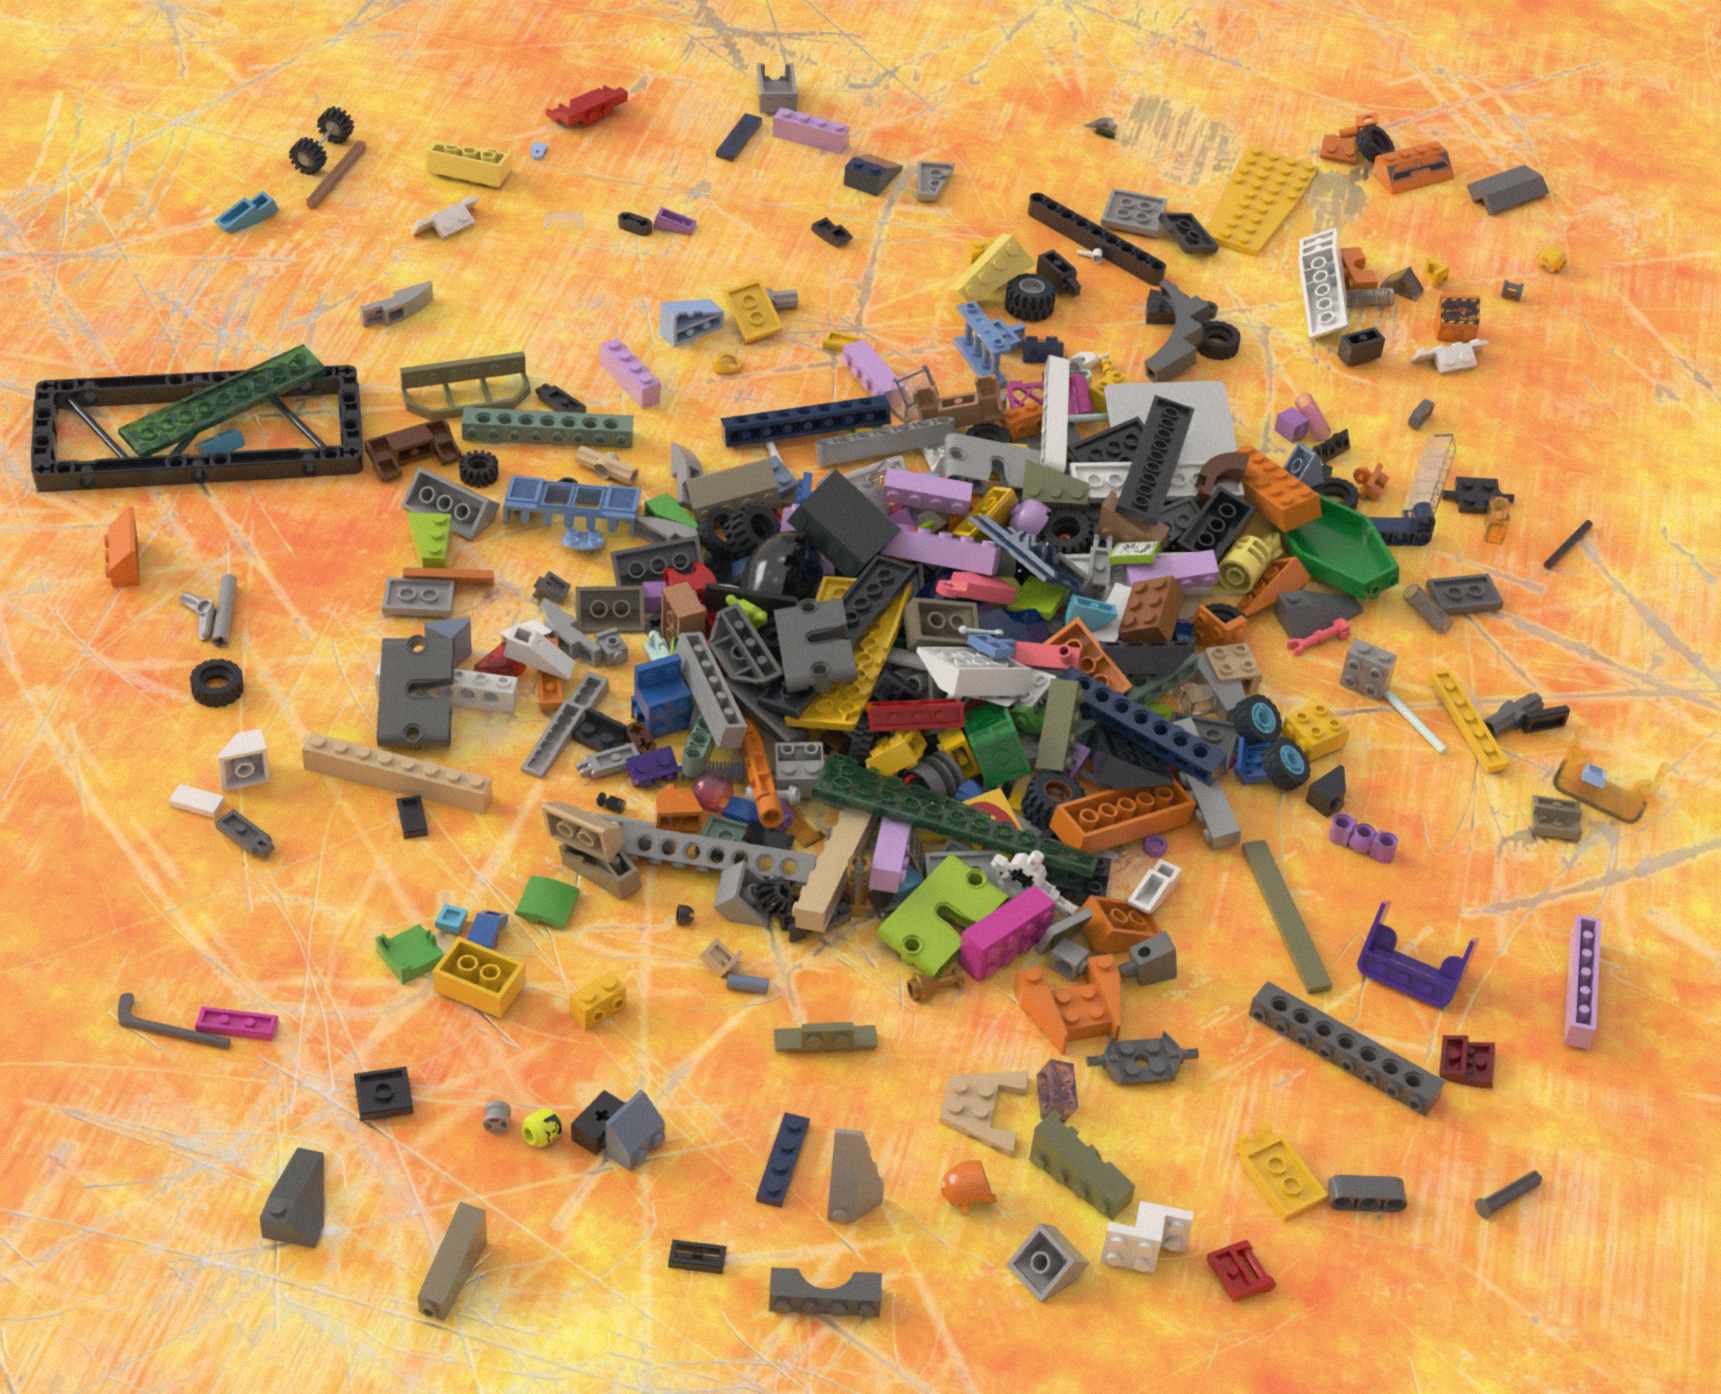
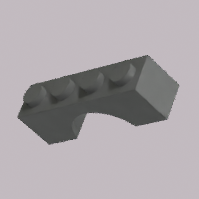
M771 1267L769 1311H776L778 1313L796 1312L808 1315L832 1314L834 1316L853 1315L864 1318L880 1317L882 1273L854 1271L851 1278L842 1286L823 1289L808 1283L797 1268Z

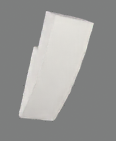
M1159 859L1154 868L1148 870L1128 899L1127 904L1145 913H1152L1163 903L1179 882L1181 868Z

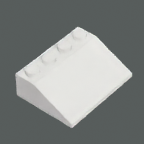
M917 647L916 652L941 690L947 692L951 698L962 699V696L979 699L980 696L1016 698V696L1026 695L1032 669L1010 657L1003 658L1001 661L992 660L989 658V655L975 651L976 648Z

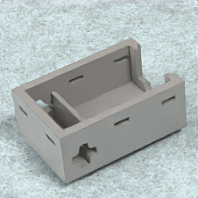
M757 63L756 86L760 113L778 112L780 108L797 112L798 92L794 64H785V76L771 79L769 76H765V64Z

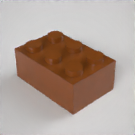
M1173 575L1133 582L1118 631L1124 642L1171 641L1185 592Z

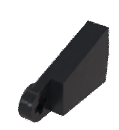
M1150 289L1145 309L1146 323L1175 324V315L1167 302L1161 298L1160 291ZM1207 301L1210 306V319H1214L1217 316L1218 306L1211 301Z

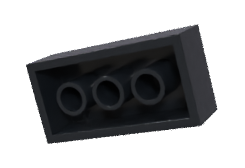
M1219 486L1178 539L1173 553L1214 550L1218 565L1250 524L1256 507Z

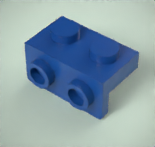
M1239 737V746H1236L1237 762L1234 763V771L1236 776H1240L1243 785L1270 781L1263 770L1260 755L1262 749L1271 742L1248 745L1245 737Z

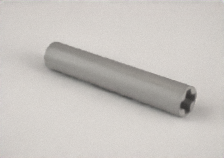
M225 574L221 578L212 644L218 648L226 647L229 642L237 578L232 574Z

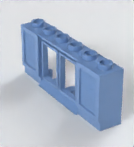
M512 475L503 505V524H508L512 510L521 511V522L523 524L529 523L531 512L543 513V524L545 526L551 525L552 514L564 515V525L566 528L573 527L574 516L586 517V528L588 530L595 529L596 518L608 519V530L611 533L616 532L618 520L629 521L630 536L634 537L636 518L639 516L641 509V488L609 485L607 487L547 481L544 478ZM545 500L568 502V505L547 504ZM576 503H583V504H593V505H599V506H598V509H597V508L577 507V506H575V504H576Z

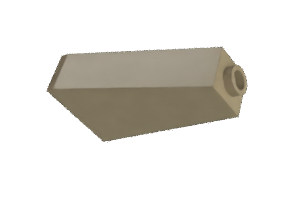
M463 1202L459 1203L418 1294L419 1312L425 1316L441 1320L446 1319L487 1244L486 1210Z

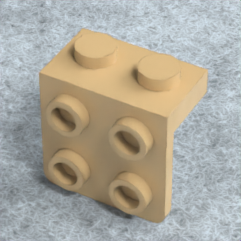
M1247 643L1206 648L1205 655L1218 682L1242 680L1248 694L1258 692L1259 684L1262 683V673Z

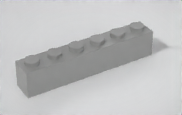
M702 632L680 633L674 654L678 653L682 659L681 671L718 749L740 748L747 725Z
M1191 717L1172 722L1194 736H1199ZM1178 769V779L1181 786L1185 785L1186 792L1196 802L1194 816L1197 823H1201L1203 826L1202 834L1205 842L1210 843L1213 851L1240 843L1241 829L1219 779L1217 778L1209 787Z

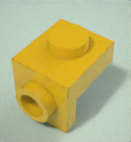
M1433 255L1427 258L1424 274L1432 279L1431 287L1436 288L1448 280L1450 266Z

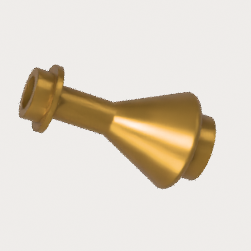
M956 968L952 969V974L938 978L914 973L912 979L907 980V989L912 1000L918 998L919 1002L922 1003L940 987L955 984L957 988H960L965 983V977L962 970H957Z

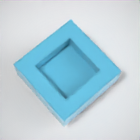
M444 904L435 920V928L459 934L468 918V910Z

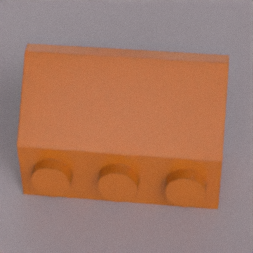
M128 507L108 525V535H104L105 548H109V550H105L106 563H109V565H105L106 578H111L112 587L140 585L136 522L133 507Z

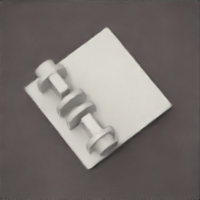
M1029 667L1032 670L1026 695L1016 696L1018 699L1011 705L1031 706L1035 713L1039 706L1044 704L1042 700L1046 701L1048 698L1051 678L1057 679V677Z

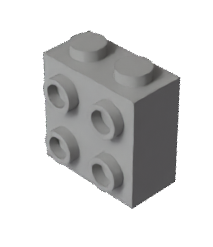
M1355 639L1347 651L1339 684L1381 701L1385 692L1390 687L1398 655Z

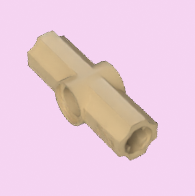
M582 445L575 455L576 463L593 469L595 474L601 479L612 477L633 486L639 476L638 468L621 462L619 457L613 452H607L604 455Z

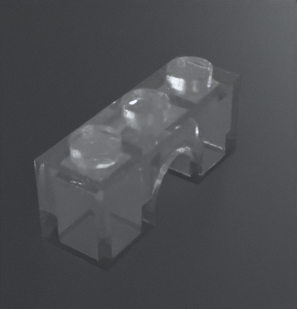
M1195 674L1169 690L1171 695L1178 701L1180 709L1186 714L1205 716L1214 713L1217 696L1207 682L1195 684Z

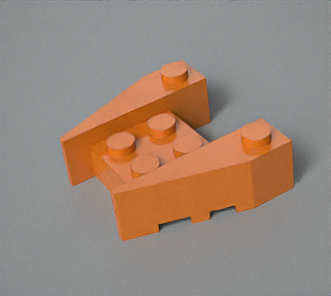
M1112 954L1088 958L1084 976L1087 985L1050 991L1040 966L1016 970L1013 990L1021 1010L1034 1019L1036 1027L1040 1031L1043 1030L1049 1036L1051 1044L1061 1055L1065 1054L1067 1042L1104 1035H1113V1042L1118 1041L1121 1026L1120 972Z

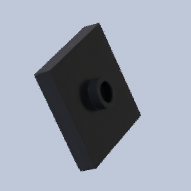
M407 1066L354 1074L360 1121L414 1113Z

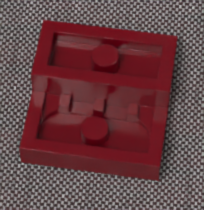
M1443 1035L1440 1078L1467 1086L1493 1088L1496 1054L1495 1042H1469L1468 1035Z

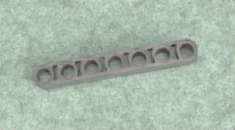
M944 416L818 440L815 442L817 464L827 466L943 444L948 434L955 433V421L953 417Z

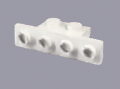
M466 197L460 204H451L442 212L436 211L428 219H419L414 223V228L411 231L412 236L434 227L443 240L472 226L475 220L468 210L475 207L479 197Z
M1474 339L1466 344L1457 342L1449 347L1440 345L1432 350L1423 348L1417 350L1416 354L1410 358V361L1414 363L1434 359L1439 374L1470 369L1478 365L1474 352L1482 350L1489 343L1488 340L1480 341V339Z

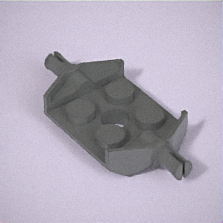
M1163 1031L1162 1038L1114 1042L1113 1035H1110L1104 1054L1100 1056H1086L1087 1067L1102 1066L1103 1070L1107 1071L1111 1080L1118 1084L1175 1080L1180 1064H1183L1185 1059H1198L1199 1051L1198 1048H1180L1166 1031ZM1142 1060L1148 1065L1140 1066L1136 1061Z

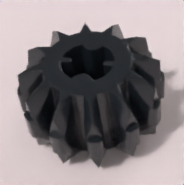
M770 876L756 887L758 892L755 896L759 899L758 905H761L763 912H768L771 918L776 917L779 919L781 913L792 910L794 902L798 899L793 893L795 889L791 888L790 882H785L782 876Z

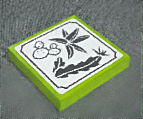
M1160 541L1116 543L1108 557L1109 564L1153 563L1161 549Z

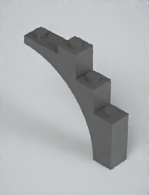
M1167 279L1159 282L1161 298L1172 309L1176 321L1167 342L1153 356L1144 361L1146 376L1154 383L1166 382L1197 363V350L1195 346L1203 342L1204 330L1202 324L1210 320V306L1207 301L1202 300L1197 295L1190 298Z

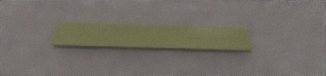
M1259 840L1242 843L1241 849L1307 994L1330 991L1332 988L1330 978L1266 841Z

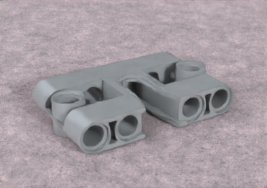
M951 433L944 440L945 460L942 469L947 479L973 483L972 493L983 495L990 474L994 472L999 475L1000 487L1013 489L1018 503H1021L1026 459L1040 464L1041 451Z

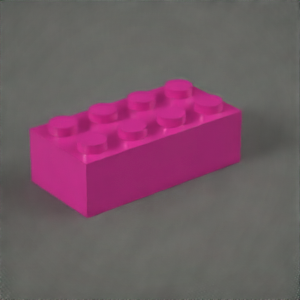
M1035 885L962 932L958 965L977 982L986 977H991L996 970L1004 965H1009L1014 958L1022 953H1027L1034 945L1039 943L1047 929L1052 925L1055 902Z

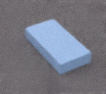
M1585 762L1582 768L1581 780L1603 789L1607 781V771Z

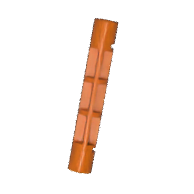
M745 719L747 730L740 748L749 776L750 786L761 824L768 828H774L783 822V810L774 784L759 725L754 720Z

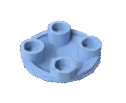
M570 528L566 530V535L561 539L562 543L567 547L583 551L598 549L605 545V540L601 537V531L595 529L588 532H579L578 529Z

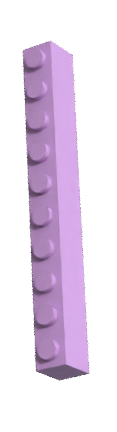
M792 504V507L784 508L780 532L797 531L787 520L800 504ZM897 524L901 528L900 532L881 553L992 576L998 574L1002 547L995 546L996 542L982 540V543L974 542L972 537L961 536L960 539L952 538L953 534L939 532V535L931 534L930 529L918 528V531L910 530L909 525Z

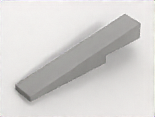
M587 671L570 699H565L522 765L521 772L539 779L544 778L571 742L572 732L585 720V710L588 707L595 710L609 691L608 678Z

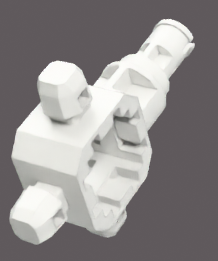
M1035 850L1029 856L1025 853H1018L1011 862L1007 861L1008 858L997 854L992 860V867L998 872H1003L998 881L999 889L1009 895L1010 900L1030 888L1028 886L1023 888L1022 883L1017 880L1015 882L1011 880L1013 877L1010 875L1014 869L1019 870L1021 868L1023 869L1022 873L1028 877L1030 875L1033 876L1032 881H1034V884L1032 886L1035 885L1055 902L1054 908L1068 918L1076 911L1077 905L1059 895L1061 892L1055 889L1056 886L1045 881L1047 872L1045 866L1041 864L1044 860V855L1040 851Z

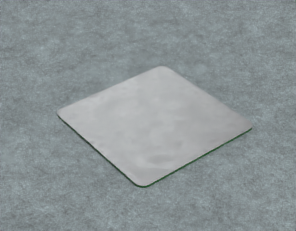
M1221 381L1108 384L1104 389L1110 428L1137 416L1145 425L1155 395L1195 408L1178 461H1208L1219 454L1237 450L1225 384Z

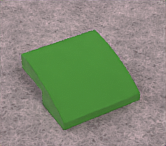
M531 875L514 914L535 925L541 920L562 931L568 921L580 889L555 879Z

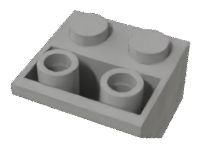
M823 742L775 743L776 790H788L791 785H794L800 789V797H823L825 783Z

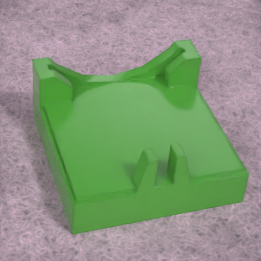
M420 924L389 939L385 934L375 937L376 953L402 985L433 970L445 955L437 945L435 935H431V930L425 931Z

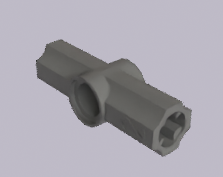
M1535 692L1533 694L1529 693L1515 702L1508 700L1500 707L1498 712L1483 721L1494 737L1510 728L1517 730L1522 727L1526 712L1543 709L1542 697Z

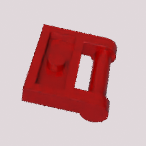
M1243 1240L1210 1252L1206 1259L1233 1302L1260 1292L1267 1293L1276 1286L1272 1276L1267 1275L1252 1252L1253 1247L1248 1240ZM1240 1257L1245 1259L1258 1280L1254 1281Z

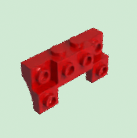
M603 85V89L597 88L571 99L570 107L559 103L558 108L554 110L547 108L546 116L557 124L564 122L570 126L579 122L585 126L613 114V107L628 101V91L622 87L612 89Z

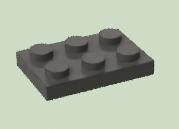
M1488 573L1427 579L1426 588L1431 598L1447 614L1497 610L1503 607L1504 602Z

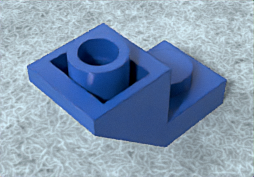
M483 910L477 913L467 940L493 950L497 947L499 929L508 923L509 914L490 910Z

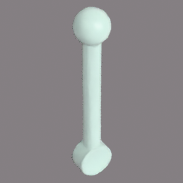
M964 625L959 627L960 634L976 633L994 635L995 637L1003 636V630L972 629Z

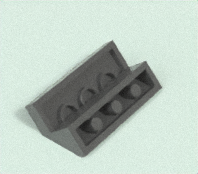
M1526 165L1467 185L1473 202L1483 199L1489 215L1549 193L1543 176Z
M725 678L736 704L779 743L810 741L809 732L803 727L786 726L785 716L787 715L758 705L757 699L763 693V690L756 684L733 682L729 678Z

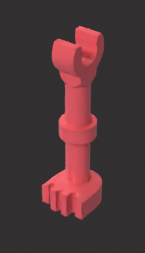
M1339 618L1333 621L1332 627L1325 630L1319 629L1307 638H1292L1288 640L1287 649L1295 647L1293 655L1300 656L1306 647L1315 643L1325 642L1326 638L1335 634L1342 640H1345L1350 636V625L1345 619Z

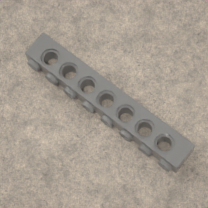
M623 823L622 827L625 843L621 849L630 860L638 861L640 856L648 858V863L662 865L663 860L671 861L673 867L686 869L687 864L695 865L696 870L710 873L711 868L719 869L720 874H722L723 870L736 864L735 860L739 854H746L748 857L747 864L762 877L782 876L784 880L792 881V886L802 888V886L807 885L809 872L811 870L814 871L817 859L815 854L626 823ZM644 838H649L652 842V846L648 851L640 849V842ZM668 842H673L676 845V851L672 855L664 853V846ZM692 846H698L700 849V855L696 859L688 857V849ZM715 850H722L724 853V859L720 863L712 861L711 856ZM766 857L772 860L771 869L762 871L759 866L760 861ZM790 861L794 862L797 866L796 872L792 875H786L783 870L784 865Z

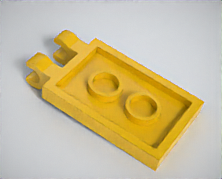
M1265 1123L1257 1127L1259 1132L1254 1135L1257 1142L1260 1143L1257 1146L1253 1145L1246 1133L1236 1137L1238 1142L1233 1144V1147L1240 1154L1239 1162L1283 1221L1327 1200L1328 1193L1283 1134L1276 1137L1270 1126Z

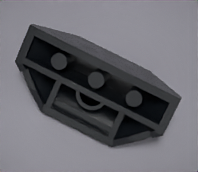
M1100 641L1099 643L1101 649L1130 677H1141V674L1163 677L1164 674H1171L1195 652V646L1191 641Z

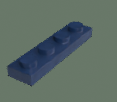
M784 1113L756 1195V1202L782 1208L810 1125V1118Z

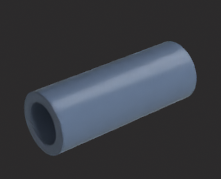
M728 974L727 988L767 994L768 978Z

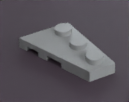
M917 161V200L936 201L954 171L955 163Z

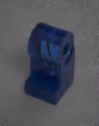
M1176 622L1172 641H1191L1195 646L1194 624Z

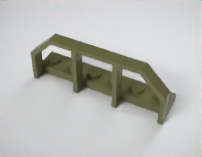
M524 351L400 368L401 394L406 410L430 421L443 417L445 419L463 417L464 407L515 409L530 394V383L526 375ZM520 373L524 387L512 399L492 401L485 378ZM479 379L486 402L455 407L448 383ZM442 384L449 408L431 410L410 401L407 389Z

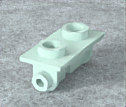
M655 630L649 633L648 642L642 643L651 661L667 657L670 654V648L666 641L662 638L661 633Z

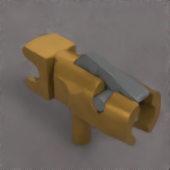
M855 854L848 859L846 888L847 901L851 907V917L865 916L871 871V860L866 855H864V861L860 858L856 859Z

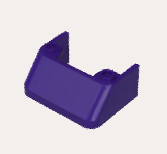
M1386 900L1381 902L1358 958L1357 966L1359 971L1369 978L1436 1007L1446 1006L1452 1001L1462 982L1480 939L1475 937L1470 940L1463 958L1459 956L1447 957L1439 970L1394 950L1398 940L1397 933L1391 927L1383 924L1392 901Z

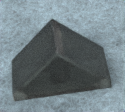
M1411 267L1389 275L1380 286L1382 289L1392 288L1395 294L1414 302L1424 292V288Z

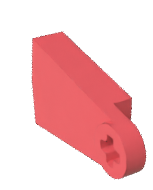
M953 572L951 580H939L936 591L946 597H963L1012 605L1017 592L1006 581L996 575L991 576L976 572Z

